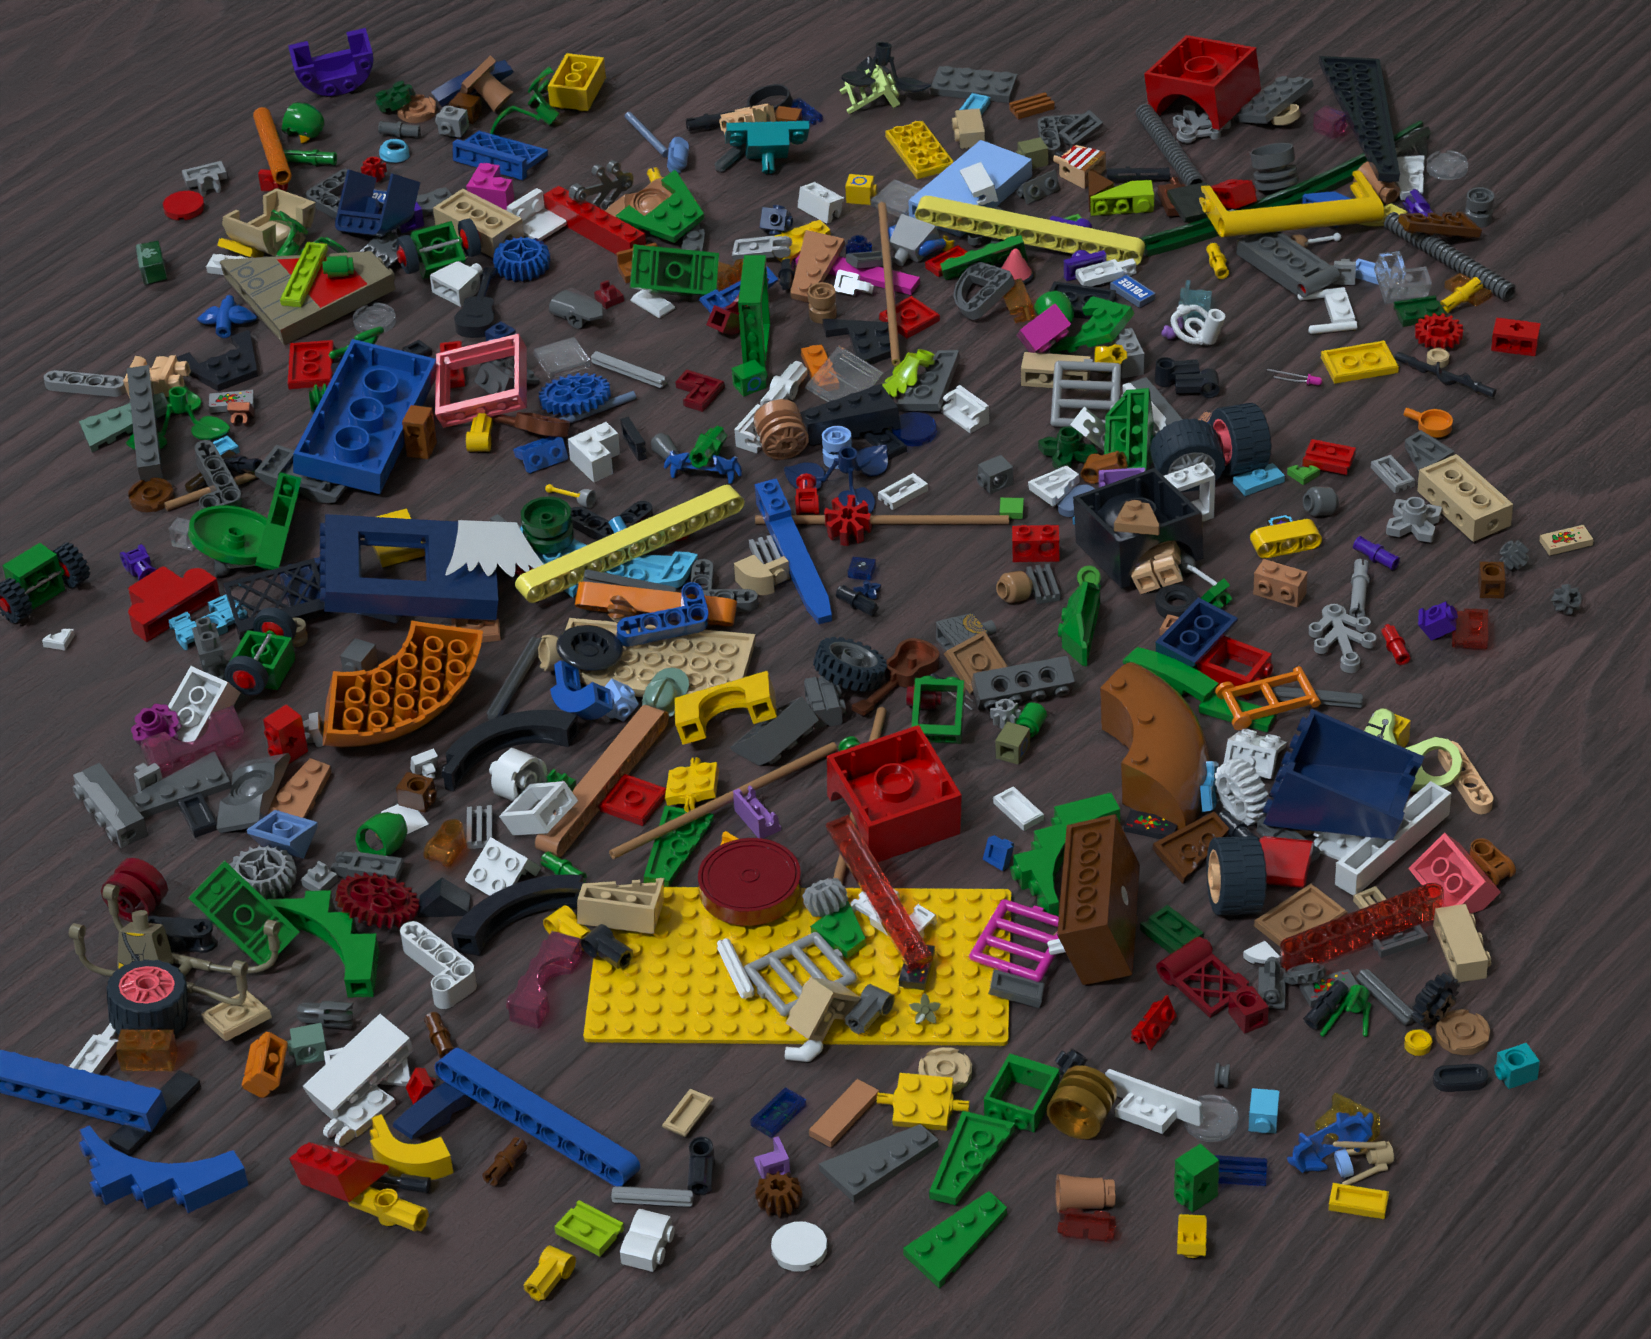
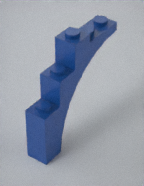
M90 1125L80 1129L82 1141L79 1142V1147L84 1157L89 1156L91 1158L89 1163L92 1168L93 1181L89 1182L95 1197L100 1196L105 1205L133 1193L136 1201L142 1200L146 1209L174 1197L178 1205L183 1204L186 1211L190 1213L249 1186L245 1168L234 1150L195 1162L171 1164L148 1162L130 1157L113 1149L98 1137Z

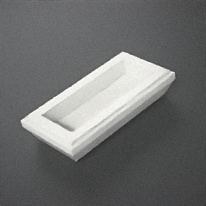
M641 290L631 298V302L659 319L675 309L672 303L655 293H649V290Z

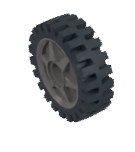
M827 637L821 640L818 646L813 666H815L814 669L816 671H819V675L825 676V679L828 681L833 680L835 685L841 684L843 688L851 687L855 691L857 689L860 691H866V689L873 691V689L876 690L881 685L887 668V661L882 654H878L877 650H871V647L868 645L863 646L862 642L858 641L855 643L853 639L848 638V640H845L844 637H839L838 639L836 637Z

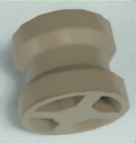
M293 618L297 627L295 637L292 640L293 647H300L308 641V634L305 631L306 623L301 618Z

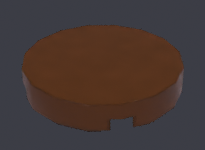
M150 478V481L146 482L141 480L128 491L129 503L137 511L146 513L156 512L165 508L164 502L174 499V490L170 482L165 479Z

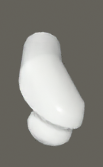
M809 1039L800 1048L786 1047L785 1060L810 1062L821 1053L823 1043L822 1041Z

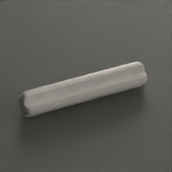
M614 1186L611 1193L612 1202L691 1207L694 1199L693 1191Z

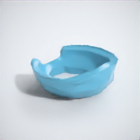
M390 139L380 146L379 156L387 162H402L410 157L409 147L403 140ZM391 145H399L404 148L399 150H391L387 147Z

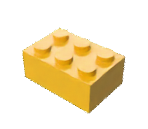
M566 53L548 85L550 105L560 109L568 108L588 111L606 79L604 57Z

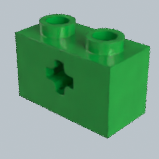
M1201 1143L1175 1159L1174 1197L1180 1205L1186 1206L1192 1213L1218 1196L1219 1159Z

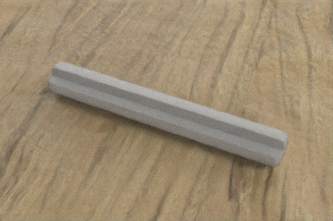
M598 351L591 355V362L593 364L657 388H663L667 383L665 376Z

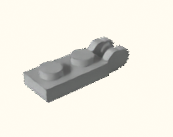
M766 236L735 240L732 258L734 261L744 260V255H766V258L774 256L786 258L790 255L788 247L792 245V239L787 236Z

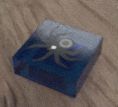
M853 556L848 569V578L871 580L876 567V559Z

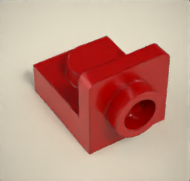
M260 169L258 177L261 191L270 192L277 188L287 192L288 183L284 185L277 184L273 179L271 170Z

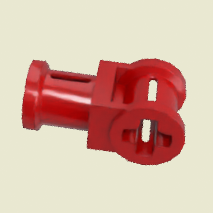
M801 474L796 478V485L798 487L795 496L796 515L808 513L819 515L817 488H814L817 481L816 477L811 474Z

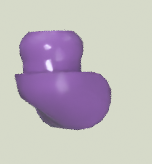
M1178 317L1177 323L1180 330L1182 331L1184 327V319L1182 317ZM1165 325L1161 332V335L1167 337L1168 340L1174 339L1177 336L1172 327Z

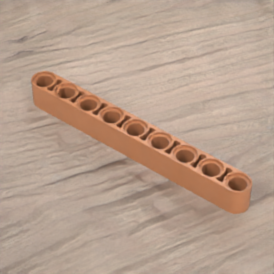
M646 704L637 711L572 791L578 800L577 803L548 833L537 834L535 840L537 850L545 853L550 851L557 857L564 855L600 810L599 804L624 774L628 775L664 731L669 719L667 711Z

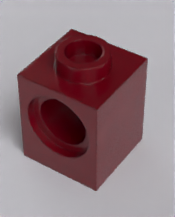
M1253 986L1238 990L1229 995L1228 1013L1244 1034L1268 1025L1269 1006Z

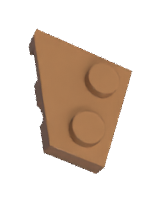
M1138 500L1126 501L1114 522V531L1151 535L1160 534L1159 523L1150 504L1141 503Z

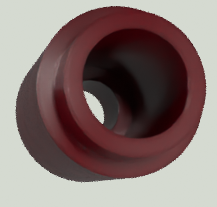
M915 684L908 686L906 693V705L912 706V708ZM922 691L920 709L936 710L937 705H941L942 692Z

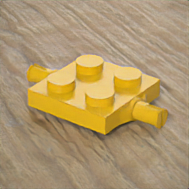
M693 757L690 760V767H677L669 770L665 794L667 806L685 804L684 810L689 812L690 809L691 811L695 809L696 802L716 798L719 776L717 762L701 763L698 757H695V760Z
M899 1073L898 1086L894 1094L880 1092L877 1094V1104L893 1105V1126L912 1128L921 1124L926 1129L947 1131L948 1120L952 1112H969L970 1101L954 1100L952 1094L954 1080L952 1077Z

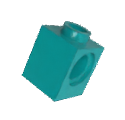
M1524 1043L1497 1052L1494 1070L1497 1078L1503 1080L1507 1088L1511 1089L1538 1080L1540 1061L1529 1045Z

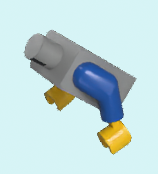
M901 214L896 225L888 229L890 245L895 253L893 262L899 266H903L907 259L919 262L924 256L936 250L942 249L947 251L954 247V240L948 241L949 238L947 236H943L940 239L935 225Z

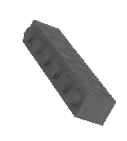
M149 365L127 368L136 460L140 481H150V478L164 479Z

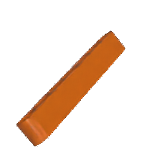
M579 582L575 600V607L608 612V606L613 604L610 599L613 596L619 595L626 599L638 611L639 615L681 607V593L593 582ZM689 594L686 596L689 599L697 598V596L693 594ZM704 595L708 608V624L733 626L737 601L729 598ZM701 616L692 617L696 621L703 619Z

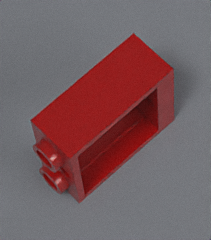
M1223 636L1197 663V670L1218 682V686L1224 682H1231L1236 687L1269 678L1273 671V664H1271L1272 653ZM1225 658H1229L1253 667V669L1247 676L1220 667V664ZM1254 692L1239 697L1249 700Z

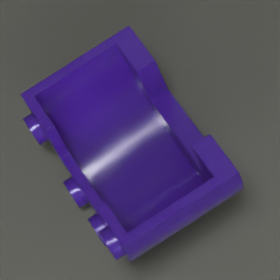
M366 28L346 32L350 49L311 57L308 41L288 45L294 71L300 83L308 90L325 96L342 95L358 88L368 78L373 67V52Z

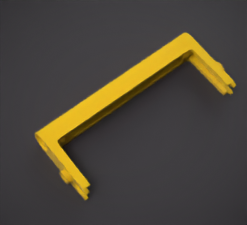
M1359 170L1353 171V176L1357 182H1353V185H1350L1356 199L1227 211L1210 186H1201L1205 199L1203 197L1199 198L1203 212L1207 214L1221 237L1382 221L1384 218L1382 201L1373 190L1372 185Z

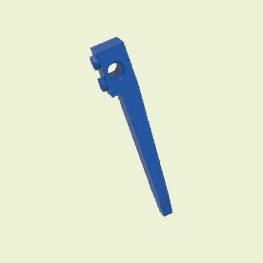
M777 478L755 484L758 509L780 556H784L789 561L790 577L806 610L818 625L832 621L829 597L793 521L791 509Z

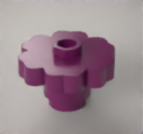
M154 704L151 709L143 708L135 716L134 720L137 724L131 728V732L135 742L142 745L145 751L158 752L162 746L169 748L173 742L178 740L177 731L181 729L182 725L180 717L175 711H171L168 705Z

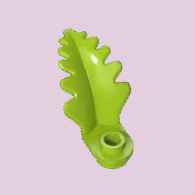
M918 349L917 353L908 352L904 360L894 368L893 375L885 380L886 383L882 384L888 394L896 397L897 391L904 394L907 390V385H915L917 382L918 366L929 367V365H934L935 355L922 349Z

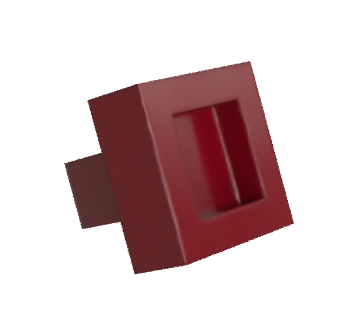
M609 280L600 283V290L594 292L595 300L600 302L605 309L624 302V295L614 285H610Z

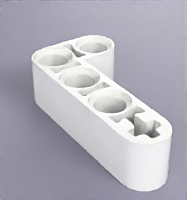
M407 922L401 927L400 933L405 954L435 976L431 981V988L436 1007L440 1009L451 1008L475 991L477 983L474 965L471 961L418 922Z

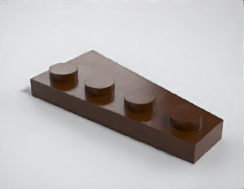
M1433 212L1428 213L1427 217L1421 213H1403L1398 218V222L1404 227V230L1412 234L1423 232L1427 235H1434L1436 233L1446 237L1457 235L1470 239V237L1480 238L1482 229L1463 212H1457L1456 216H1452L1450 212H1443L1442 216Z

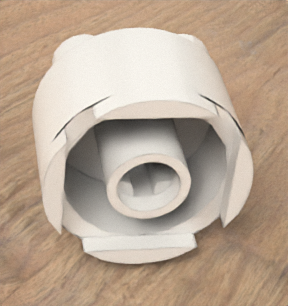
M510 748L502 754L498 761H494L489 769L492 775L491 783L494 793L511 801H514L530 784L546 782L547 767L544 761L515 748Z

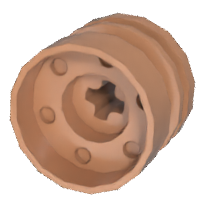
M785 399L773 400L762 405L756 411L754 426L760 437L763 451L768 457L778 460L788 459L798 455L805 449L808 444V433L802 422L799 408L794 402Z

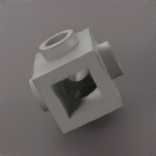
M444 106L440 113L436 115L435 122L438 125L439 134L461 138L469 127L466 109Z

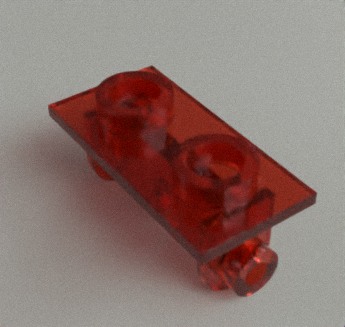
M1067 1208L1066 1211L1059 1210L1060 1221L1064 1222H1058L1057 1233L1063 1234V1237L1083 1239L1084 1229H1089V1240L1108 1242V1239L1114 1240L1115 1228H1110V1226L1116 1227V1219L1110 1213L1095 1211L1094 1214L1083 1213L1078 1208Z

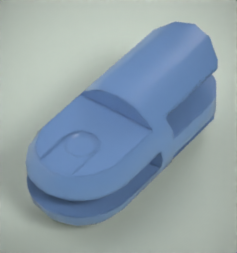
M674 137L669 143L667 167L670 173L675 169L679 174L681 169L683 170L687 166L689 145L681 137Z

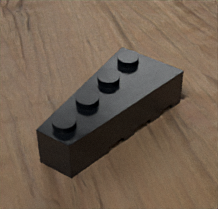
M882 384L871 386L868 389L851 393L848 396L831 400L825 404L800 412L802 422L808 433V443L810 446L822 444L823 431L832 426L847 428L851 432V438L859 437V433L873 430V434L880 433L882 428L893 427V430L901 429L898 407Z

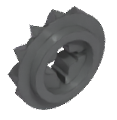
M1307 963L1288 969V972L1283 977L1285 983L1291 985L1308 983L1322 978L1326 970L1325 966L1319 965V963Z

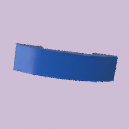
M767 267L769 289L778 281V278ZM741 281L720 292L716 289L700 297L699 301L710 313L714 305L726 307L738 296Z

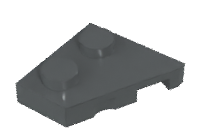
M446 187L439 188L435 191L418 195L416 202L422 208L423 216L434 215L433 207L452 196V194Z

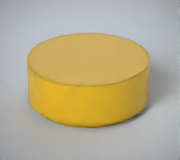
M1412 1030L1405 1036L1404 1047L1412 1055H1426L1431 1050L1432 1037L1426 1031Z

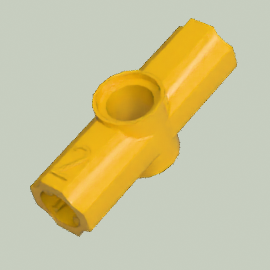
M368 1187L351 1202H348L349 1206L377 1216L379 1222L385 1226L397 1224L412 1231L421 1232L426 1226L429 1217L426 1208L398 1198L397 1192L393 1189L377 1190Z

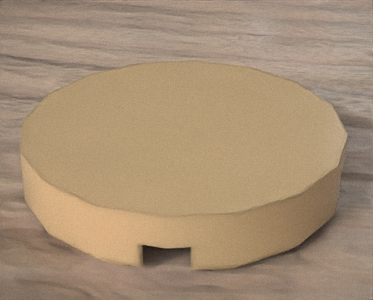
M941 1047L929 1051L927 1056L920 1060L918 1074L952 1077L954 1080L953 1092H957L967 1086L971 1080L972 1064L969 1057L965 1054L962 1055L957 1049Z

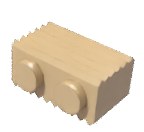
M980 108L956 110L955 118H952V128L954 130L955 142L959 141L960 148H971L980 140L985 141Z

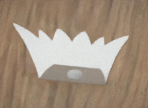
M458 520L455 549L445 575L455 572L465 563H467L468 570L472 571L479 562L487 576L494 572L498 564L511 577H514L515 563L525 572L530 571L528 565L535 569L544 564L533 551L516 522Z

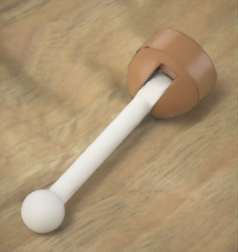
M1335 233L1333 236L1307 239L1306 236L1298 234L1292 235L1291 239L1307 248L1310 243L1329 240L1340 241L1341 235Z

